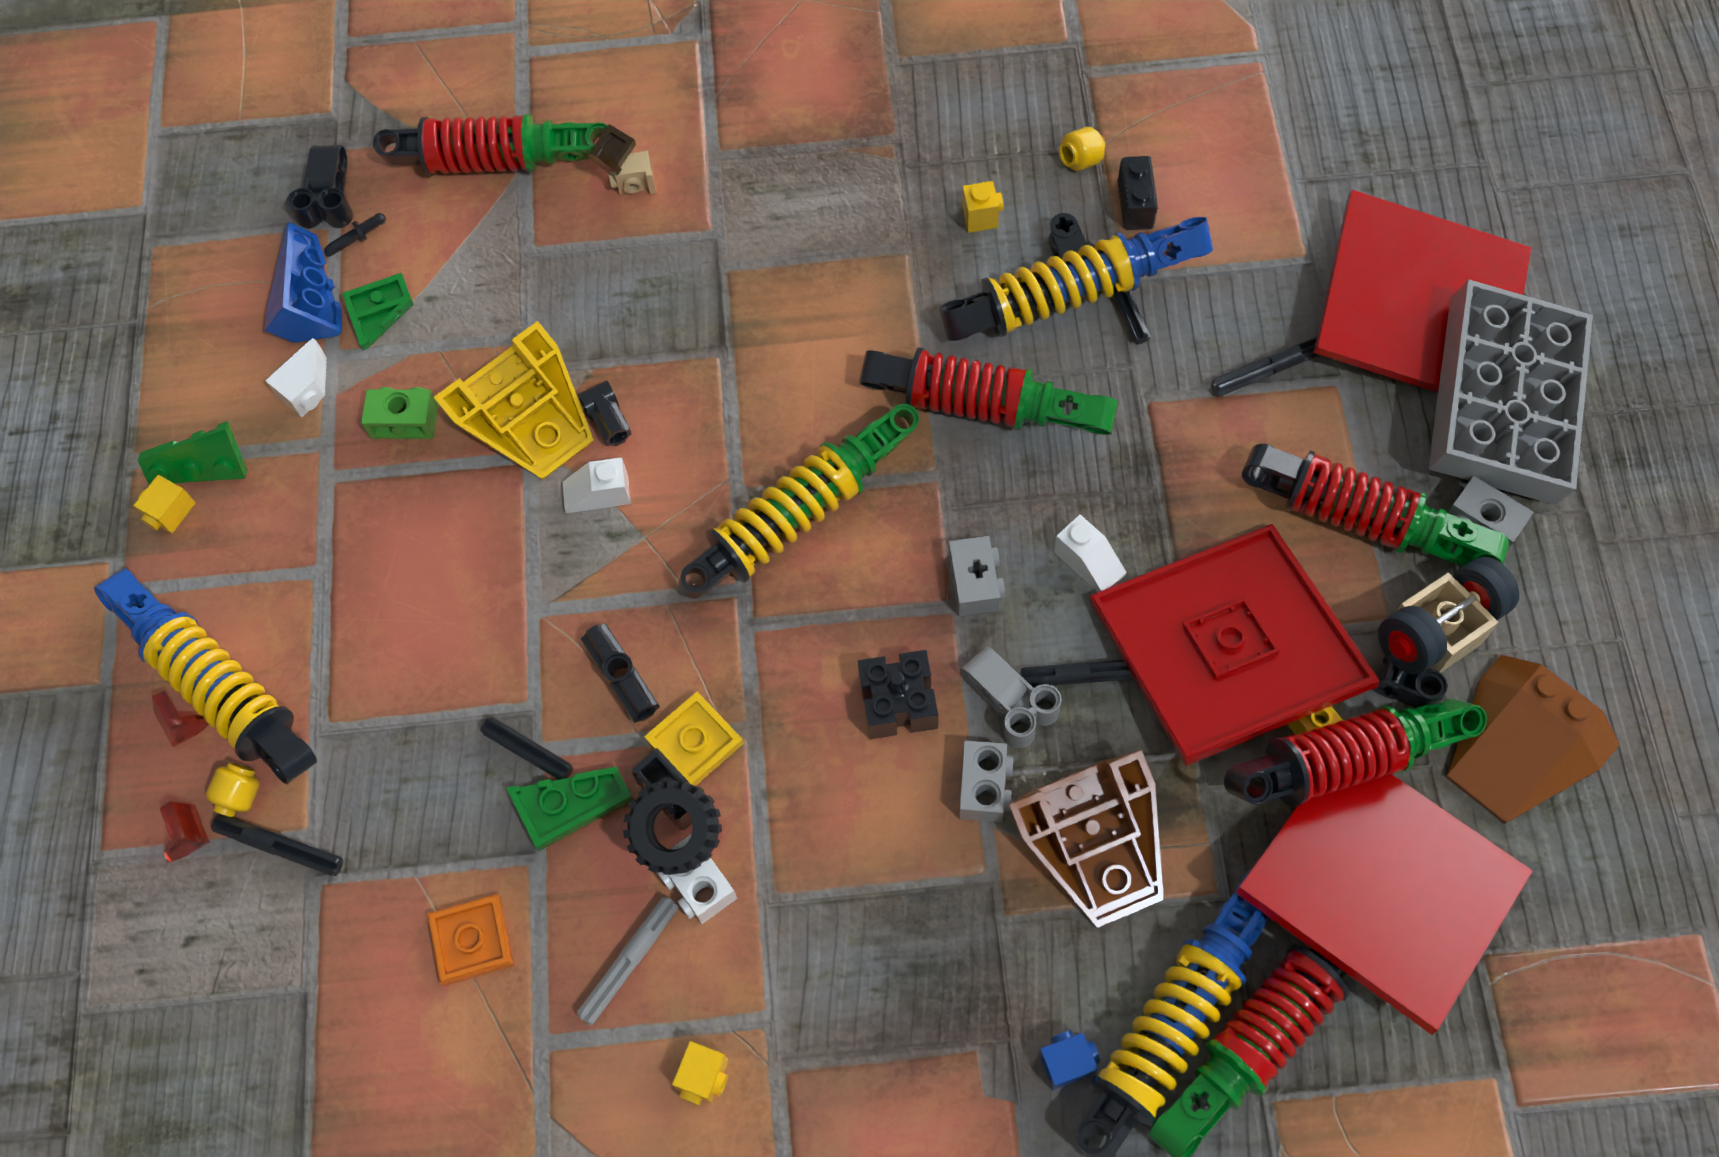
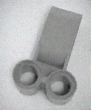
M986 646L960 669L962 676L968 684L1005 719L1004 738L1013 748L1021 749L1031 745L1035 738L1036 724L1042 726L1051 725L1059 718L1062 699L1058 689L1048 684L1033 688L990 647ZM1046 700L1051 702L1054 707L1049 710H1043L1036 704L1039 701ZM1016 723H1023L1029 729L1024 733H1017L1012 730L1011 726Z

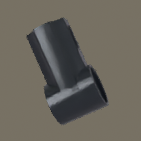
M606 380L578 393L587 416L590 420L593 419L606 445L618 446L626 442V439L632 433L619 409L618 400L609 382Z

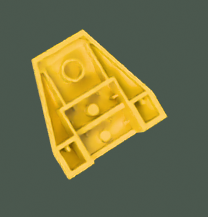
M538 321L513 338L512 346L467 380L463 382L459 378L434 396L435 401L455 425L541 480H544L594 441L559 347Z

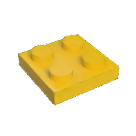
M695 692L644 736L647 743L653 749L658 748L688 782L694 786L699 784L744 744L743 739L698 692Z

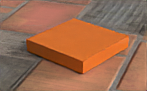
M499 894L427 914L439 981L442 986L515 966L501 896Z

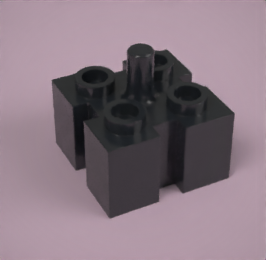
M927 650L899 654V662L886 664L885 656L857 660L869 739L897 735V727L905 725L910 726L911 733L938 729L939 715L934 689H931V671Z

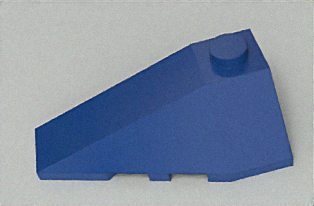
M290 222L285 227L266 308L265 331L294 343L309 341L312 338L316 340L339 336L342 330V308L340 302L334 300L332 290L335 287L332 279H327L324 270L326 260L318 236Z

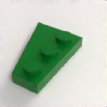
M228 421L218 424L217 429L205 433L203 430L195 432L191 438L177 442L173 440L140 453L138 463L148 485L152 483L157 475L172 483L245 479L248 471Z
M617 767L574 774L573 777L555 781L551 779L538 781V784L519 787V785L506 787L538 851L633 800Z

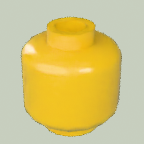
M1087 126L1066 134L1061 140L1059 148L1060 159L1071 170L1082 171L1102 161L1105 153V141L1099 132L1092 127Z
M228 762L227 767H218L206 791L208 801L215 804L213 811L225 816L234 817L235 812L250 810L260 787L259 779L254 776L256 771L233 762Z

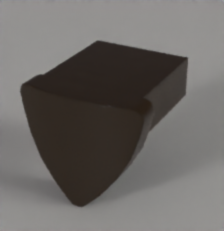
M609 124L587 155L602 169L619 175L622 170L621 166L636 146V142L633 138Z

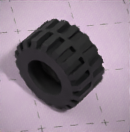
M683 781L657 782L652 784L650 788H644L638 793L640 795L638 799L631 801L629 807L632 809L624 817V822L628 824L627 830H623L624 838L629 839L630 845L627 846L629 852L635 853L637 856L635 860L640 865L648 866V870L654 873L661 872L663 875L680 874L700 867L704 861H708L713 855L711 853L713 849L718 847L720 842L718 834L722 832V824L719 825L718 817H721L720 811L715 809L713 805L715 801L712 797L706 795L699 786ZM669 805L683 807L690 815L693 825L692 835L687 844L675 850L667 849L660 844L654 831L657 815L663 808Z

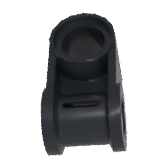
M1059 213L1052 218L1048 242L1054 256L1062 259L1066 251L1071 250L1078 253L1082 246L1089 245L1085 241L1078 221L1073 215Z
M1384 656V668L1379 677V685L1374 688V691L1386 698L1418 708L1440 703L1447 691L1448 683L1443 674L1432 669H1427L1419 674L1403 672ZM1420 686L1430 687L1435 692V695L1425 694Z

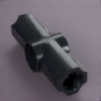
M607 624L595 625L587 630L581 641L633 722L645 721L653 716L660 706L635 669L631 658L624 652ZM617 669H628L622 677L615 678L612 676Z

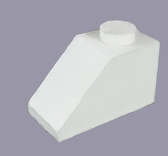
M312 338L265 381L275 396L302 418L308 411L314 409L325 396L327 357L318 342Z
M622 457L588 462L562 481L566 513L631 504L628 473Z
M1079 515L1056 536L1054 553L1097 592L1115 586L1126 575L1127 572L1106 537L1083 516Z

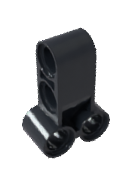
M343 145L310 147L303 188L295 189L287 198V204L299 226L310 229L318 226L322 220H326L330 226L342 228L349 225L352 221L353 211L343 193L348 164L347 153Z

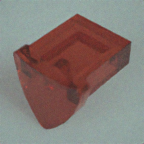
M166 691L152 696L154 714L172 747L196 736L208 726V723L201 715L180 717Z
M169 801L160 808L171 838L164 848L167 862H173L188 856L210 842L195 805Z

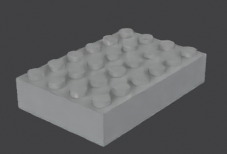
M1468 279L1450 299L1428 469L1469 481L1475 476L1494 488L1554 505L1575 491L1593 315Z

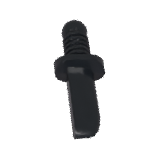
M376 213L374 217L371 216L365 222L360 223V225L357 221L352 222L354 229L335 239L325 247L324 253L326 257L336 254L359 239L361 241L367 240L365 233L368 234V232H371L370 230L373 231V228L376 229L378 225L384 224L386 221L385 215Z

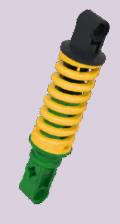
M908 404L897 405L879 420L869 424L856 437L848 434L841 440L842 443L838 446L830 442L822 443L818 449L817 456H808L804 460L803 466H795L791 469L789 477L782 476L776 482V488L768 487L763 490L762 498L755 497L751 499L748 509H738L734 514V520L725 519L717 528L707 530L705 534L711 548L684 567L679 578L680 591L688 598H700L730 574H733L743 583L747 582L750 576L755 573V560L762 565L770 561L769 555L763 547L767 545L774 553L780 554L784 550L783 544L778 538L780 534L787 542H796L798 539L795 532L796 528L804 533L811 530L809 518L812 517L817 522H822L825 519V513L822 508L826 507L829 511H836L839 507L838 501L841 498L848 501L864 491L861 479L866 475L871 476L876 472L875 464L883 460L899 444L908 439L918 426L919 415L916 409ZM903 417L907 420L909 428H899L895 424L894 418ZM691 573H697L702 576L704 585L700 588H692L687 584L686 576Z

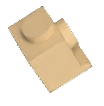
M648 151L630 153L621 166L622 170L619 175L609 172L611 187H618L620 195L626 193L634 194L644 190H649L650 194H656Z

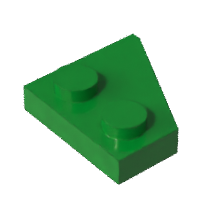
M402 272L342 293L357 339L363 350L368 349L414 305Z

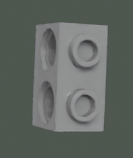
M964 741L959 819L1002 823L1003 811L1010 812L1008 804L1011 803L1012 790H1005V777H1012L1013 756H1007V744ZM984 759H991L997 764V767L994 770L986 771L978 763ZM981 793H989L996 801L991 805H982L977 801L976 797Z

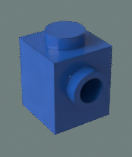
M1072 1031L1058 1034L1051 1038V1045L1043 1047L1039 1051L1038 1055L1052 1091L1095 1075L1098 1070L1096 1064L1101 1062L1094 1042L1092 1040L1087 1042L1084 1033L1075 1036Z

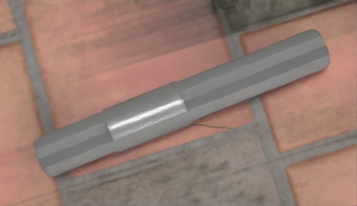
M666 896L660 899L579 1008L577 1016L585 1023L593 1025L629 975L659 938L660 933L678 910V905Z

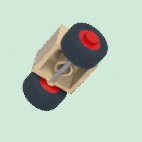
M1489 557L1476 558L1457 570L1453 577L1449 573L1445 574L1403 602L1395 613L1384 619L1378 629V640L1381 649L1388 660L1403 672L1419 674L1427 669H1432L1441 673L1480 646L1497 626L1498 620L1516 607L1520 596L1518 584L1508 568L1499 561Z

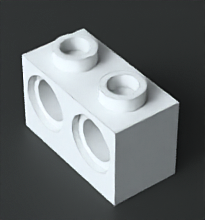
M691 835L686 837L684 840L676 844L671 849L675 850L684 847L689 841ZM711 858L708 861H704L700 867L684 874L663 875V873L657 872L669 890L676 887L683 898L677 902L688 918L691 919L696 915L701 924L738 899L735 891ZM703 888L714 890L713 897L709 901L700 903L695 900L699 890Z

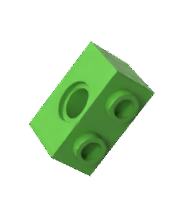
M390 387L367 389L361 424L371 439H434L439 405L435 401L431 390L421 387H413L410 390L393 389Z

